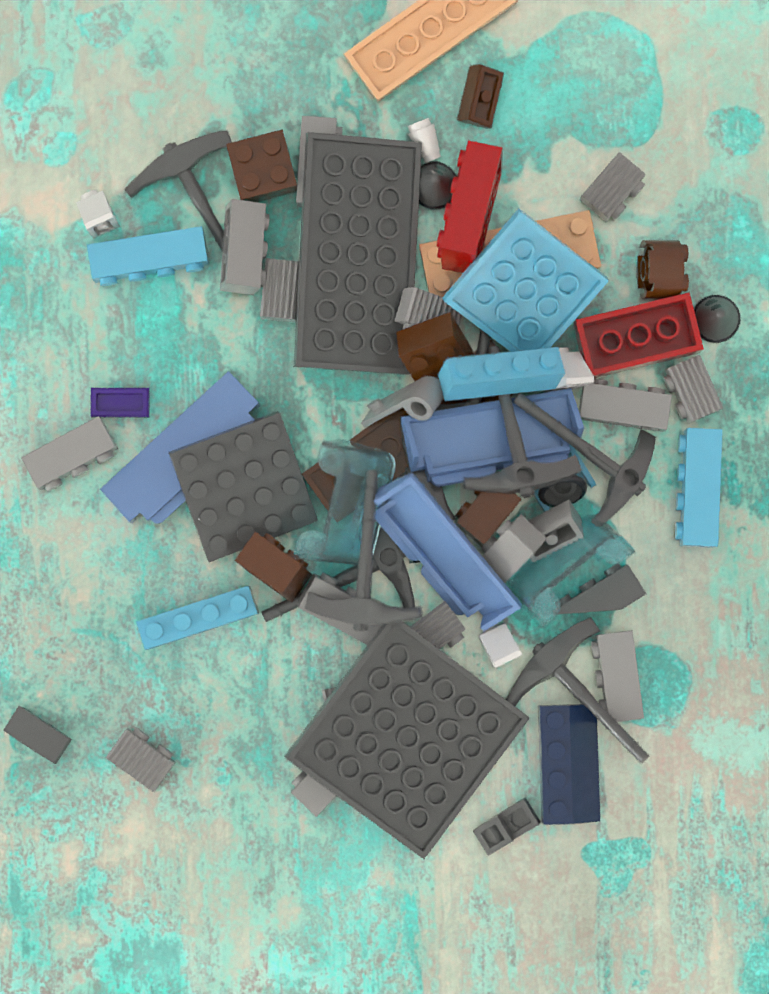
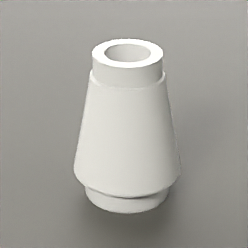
M429 118L408 126L410 131L408 136L411 141L422 142L421 157L425 163L441 157L435 124H431Z

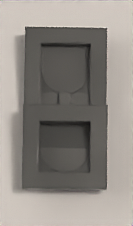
M18 706L3 730L54 764H57L72 740L22 706Z
M525 797L474 829L473 832L489 856L513 842L517 837L538 826L541 821Z

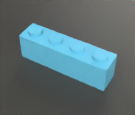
M202 226L87 244L92 280L95 283L100 282V286L117 284V279L129 278L130 282L146 279V275L157 273L158 277L172 276L175 274L174 270L186 269V272H198L204 270L203 266L209 265L205 233Z
M553 347L447 358L438 373L444 401L556 389L565 375V370L559 348Z
M686 428L684 435H679L678 451L683 452V464H678L677 481H682V493H677L676 510H681V522H676L675 539L680 540V546L718 547L723 429Z
M245 586L137 621L136 624L144 649L149 650L258 615L259 612L251 587Z

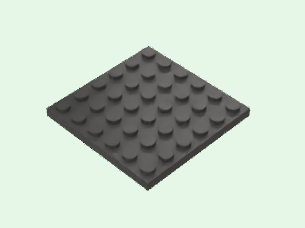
M404 622L383 624L284 757L414 853L425 859L529 720V717Z

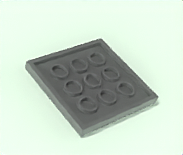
M279 411L168 452L208 562L241 551L255 532L262 537L265 533H268L275 538L318 521Z

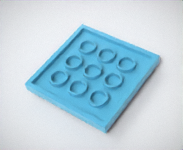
M518 208L442 298L445 303L510 352L552 347L609 280L602 272Z

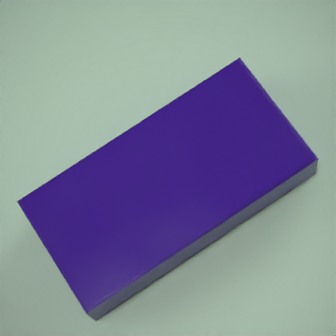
M91 388L90 417L150 418V389Z

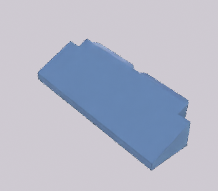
M228 371L100 490L130 523L133 524L136 521L135 517L140 513L147 521L152 520L156 524L162 523L186 501L168 452L255 420L249 413L254 408L257 410L260 407L259 402Z
M571 388L525 396L557 421H560L561 424L577 436L582 437L584 425ZM511 398L527 461L551 463L567 459L570 453V444L554 432L551 433L550 429L531 415L525 413L523 409L513 403L515 398ZM499 400L438 410L425 421L417 420L410 415L403 416L401 419L410 472L425 470L427 482H432L437 487L463 483L464 477H481L496 473V470L505 469L513 464Z
M413 473L378 488L374 499L378 506L375 512V520L408 559L412 561L419 560L423 564L421 574L455 614H465L468 618L479 611L483 616L480 628L486 631L521 609L522 603Z

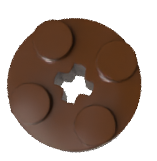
M642 240L639 248H644V253L637 256L638 288H644V293L640 294L641 298L664 299L681 295L682 291H688L689 277L688 274H684V262H687L689 254L688 246L681 244L679 240Z

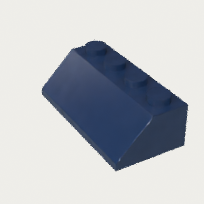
M583 704L538 705L541 823L543 825L599 822L600 793L597 718Z

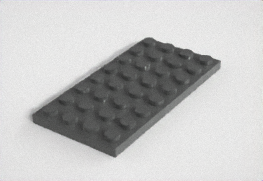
M314 132L306 133L294 367L400 375L410 374L399 357L396 332L403 329V324L395 322V317L403 294L402 291L404 288L415 286L422 142Z

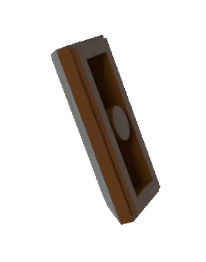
M482 64L469 67L457 121L488 129L492 128L504 76L503 72Z

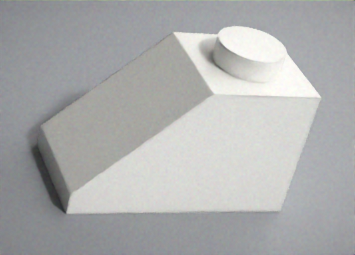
M97 190L89 191L81 196L82 200L76 202L84 225L93 239L120 227L103 191L98 193Z
M568 347L559 348L565 375L556 389L546 390V392L569 388L575 390L594 382V376L580 351L569 352Z
M497 623L483 631V634L478 635L494 668L522 655L506 623L501 625Z

